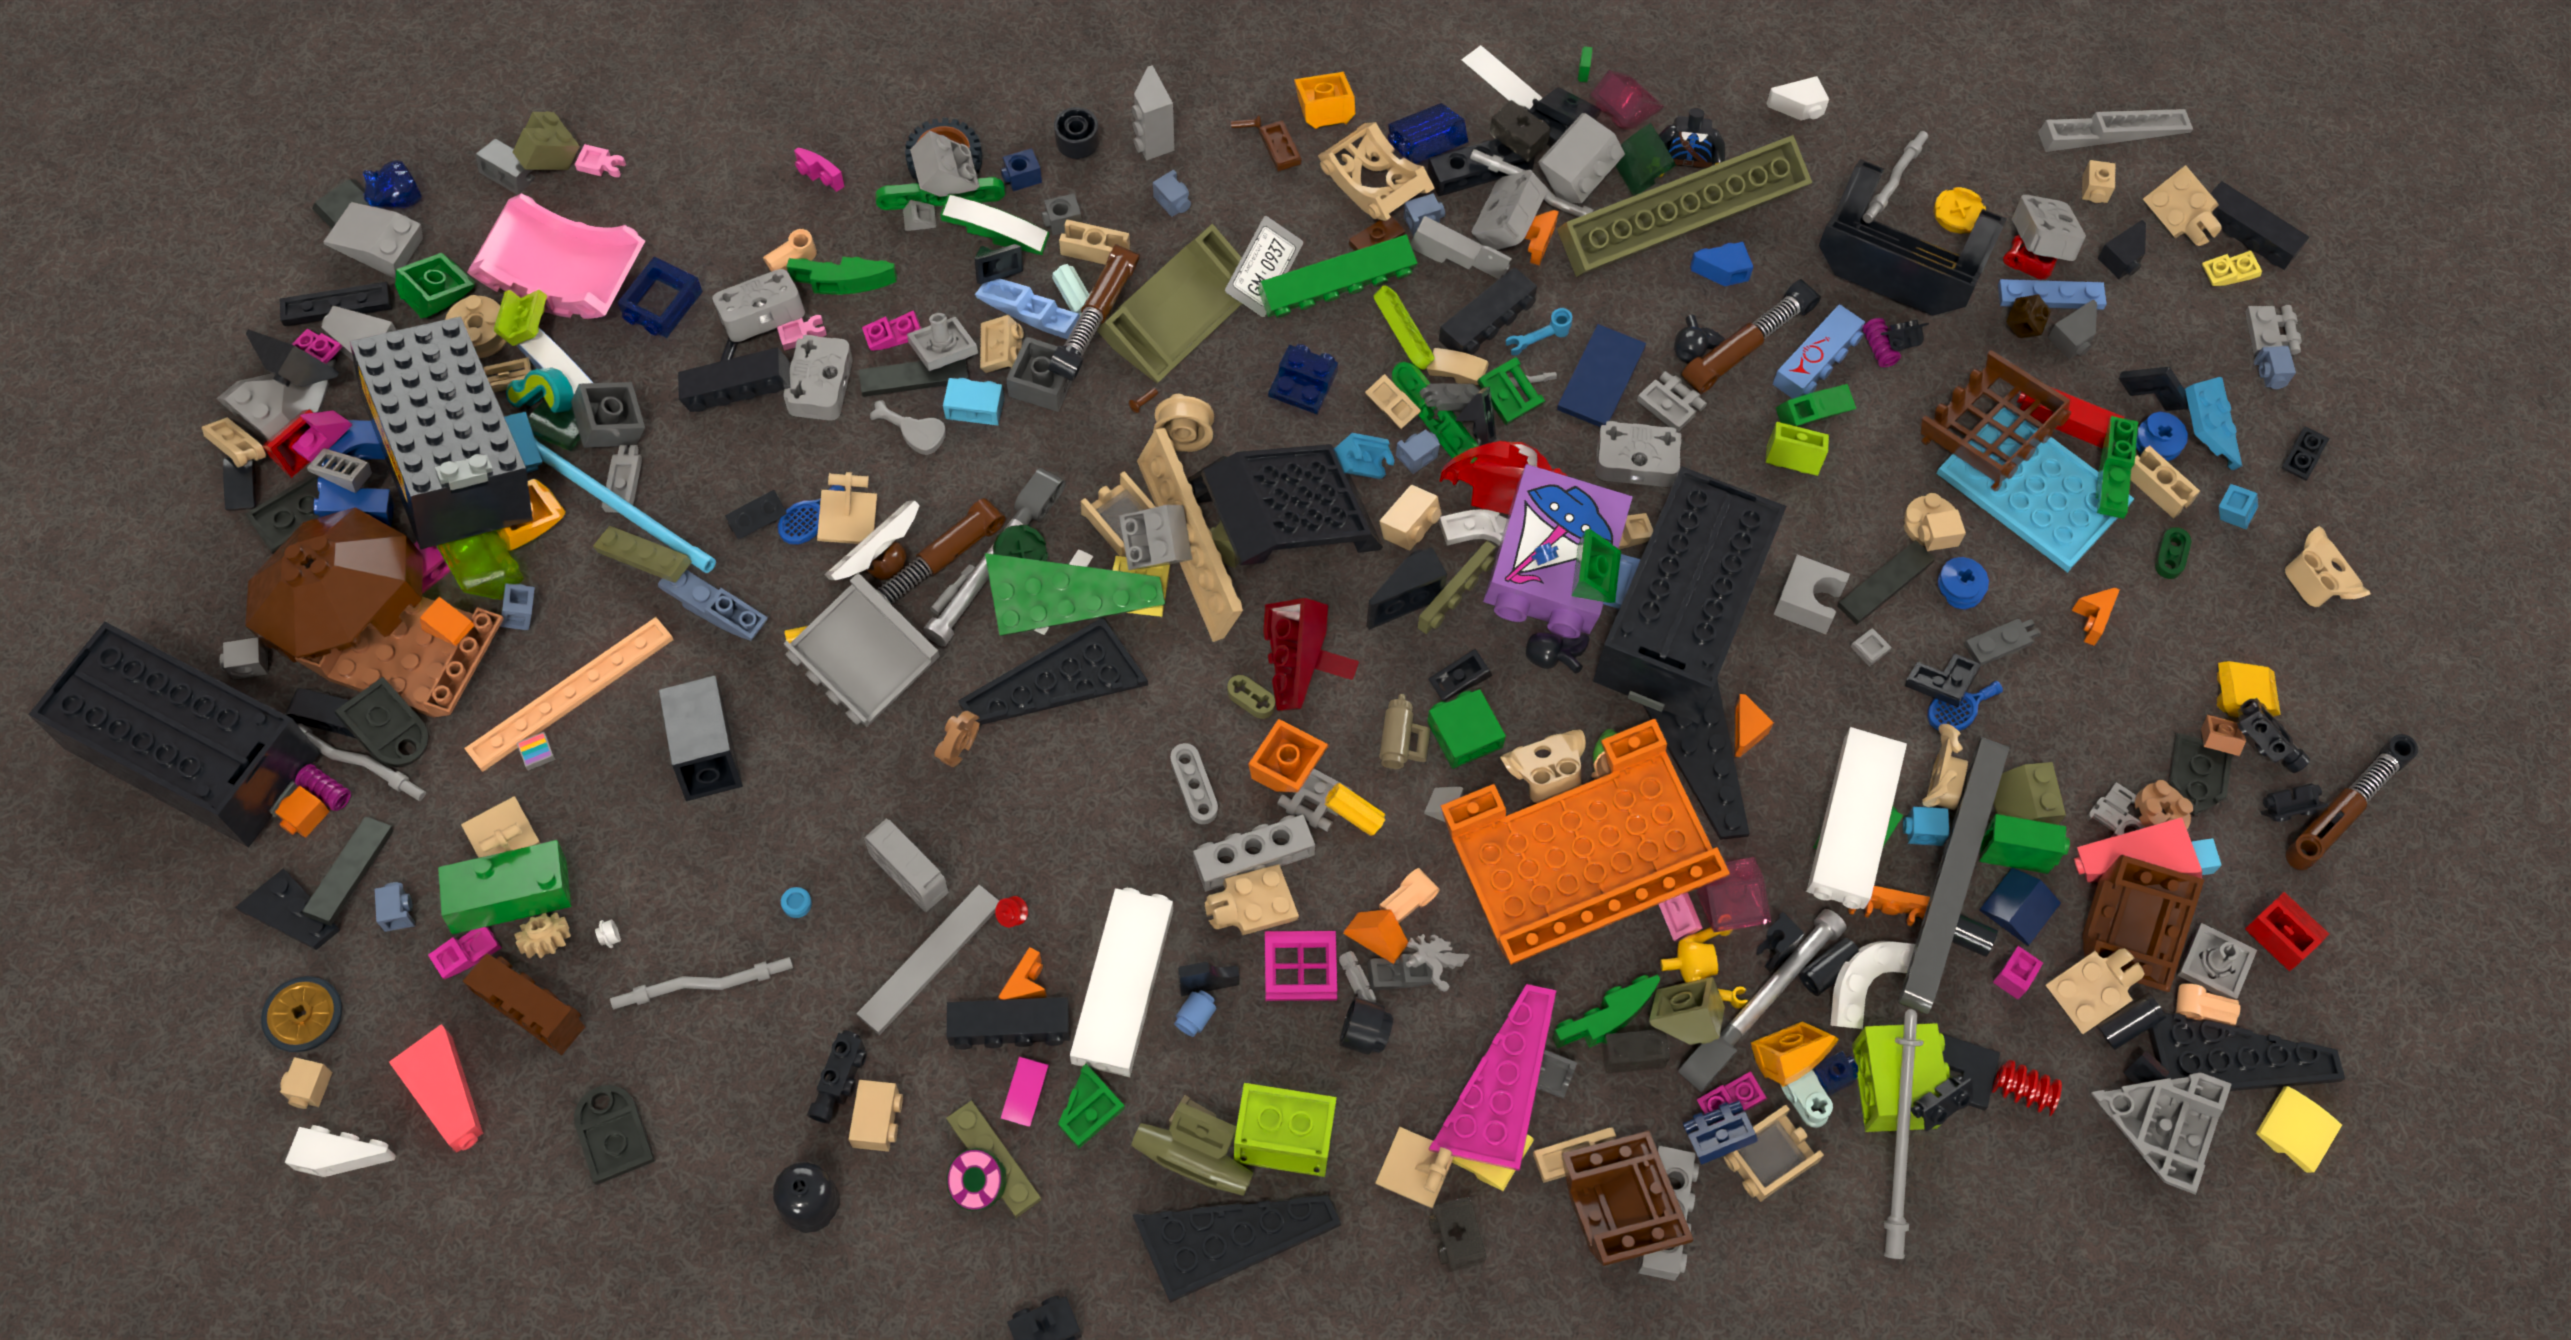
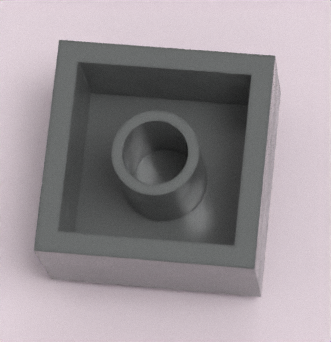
M1029 337L1025 338L1006 379L1009 397L1059 412L1073 381L1048 370L1050 361L1058 346Z
M632 382L581 383L578 385L571 404L583 447L637 445L645 426Z

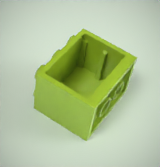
M1937 1023L1917 1024L1916 1039L1923 1040L1924 1042L1922 1046H1915L1911 1108L1916 1100L1929 1092L1939 1098L1940 1096L1935 1093V1088L1950 1078L1949 1066L1947 1062L1944 1063L1942 1054L1945 1049V1040L1943 1034L1939 1033ZM1904 1025L1865 1026L1852 1044L1865 1132L1897 1131L1903 1045L1895 1043V1038H1903ZM1911 1112L1909 1130L1924 1129V1118H1916ZM1936 1125L1932 1129H1938L1940 1125Z
M1244 1083L1234 1140V1160L1245 1165L1325 1177L1337 1097ZM1245 1157L1246 1161H1242L1241 1158ZM1317 1168L1319 1169L1318 1173L1314 1172Z

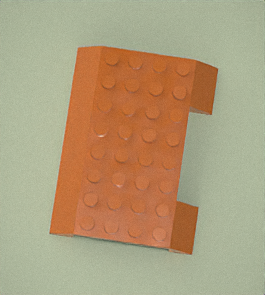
M1655 719L1601 740L1611 774L1506 816V808L1495 784L1441 805L1452 842L1495 939L1510 965L1730 875L1718 848H1712L1666 753L1667 742Z

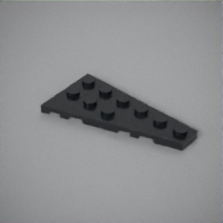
M1102 617L958 700V703L963 712L970 711L979 716L980 719L975 721L983 725L1147 686L1148 680Z
M1718 680L1715 682L1699 724L1668 711L1662 710L1660 712L1643 705L1649 718L1656 720L1667 742V749L1688 782L1693 794H1695L1719 839L1748 837L1750 833Z
M2164 1013L2167 1018L2149 1028L2155 1058L2169 1071V1074L2164 1079L2171 1078L2173 1080L2188 1077L2190 1074L2204 1073L2231 1083L2230 1091L2335 1083L2345 1079L2337 1049L2302 1041L2299 1043L2283 1040L2279 1036L2271 1034L2268 1036L2253 1033V1030L2209 1020L2203 1022L2186 1018V1015L2177 1013L2173 1015Z
M1328 1195L1293 1198L1288 1201L1258 1202V1204H1233L1193 1208V1210L1179 1212L1164 1211L1159 1214L1133 1215L1135 1224L1170 1303L1341 1226V1222Z

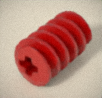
M2010 1059L1999 1068L1991 1092L1995 1093L1999 1087H2002V1097L2004 1098L2011 1092H2014L2015 1103H2018L2022 1097H2026L2025 1107L2029 1108L2035 1101L2037 1102V1112L2039 1113L2046 1106L2049 1107L2050 1117L2059 1103L2062 1082L2055 1079L2050 1084V1076L2047 1074L2042 1075L2038 1079L2039 1074L2035 1069H2032L2027 1074V1067L2023 1064L2019 1065L2015 1070V1061Z

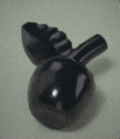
M1689 315L1685 319L1688 327H1684L1676 335L1674 350L1676 356L1681 361L1690 363L1697 357L1701 358L1707 349L1717 347L1725 338L1713 329L1707 327L1700 329L1695 315Z
M1536 633L1528 639L1526 658L1544 669H1551L1560 661L1577 674L1582 670L1583 666L1575 658L1585 652L1590 639L1586 634H1580L1577 638L1564 637L1561 639L1559 636L1551 633Z

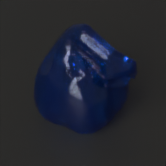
M390 161L379 171H363L366 182L364 199L365 202L372 206L405 208L417 204L422 198L414 178L403 161Z

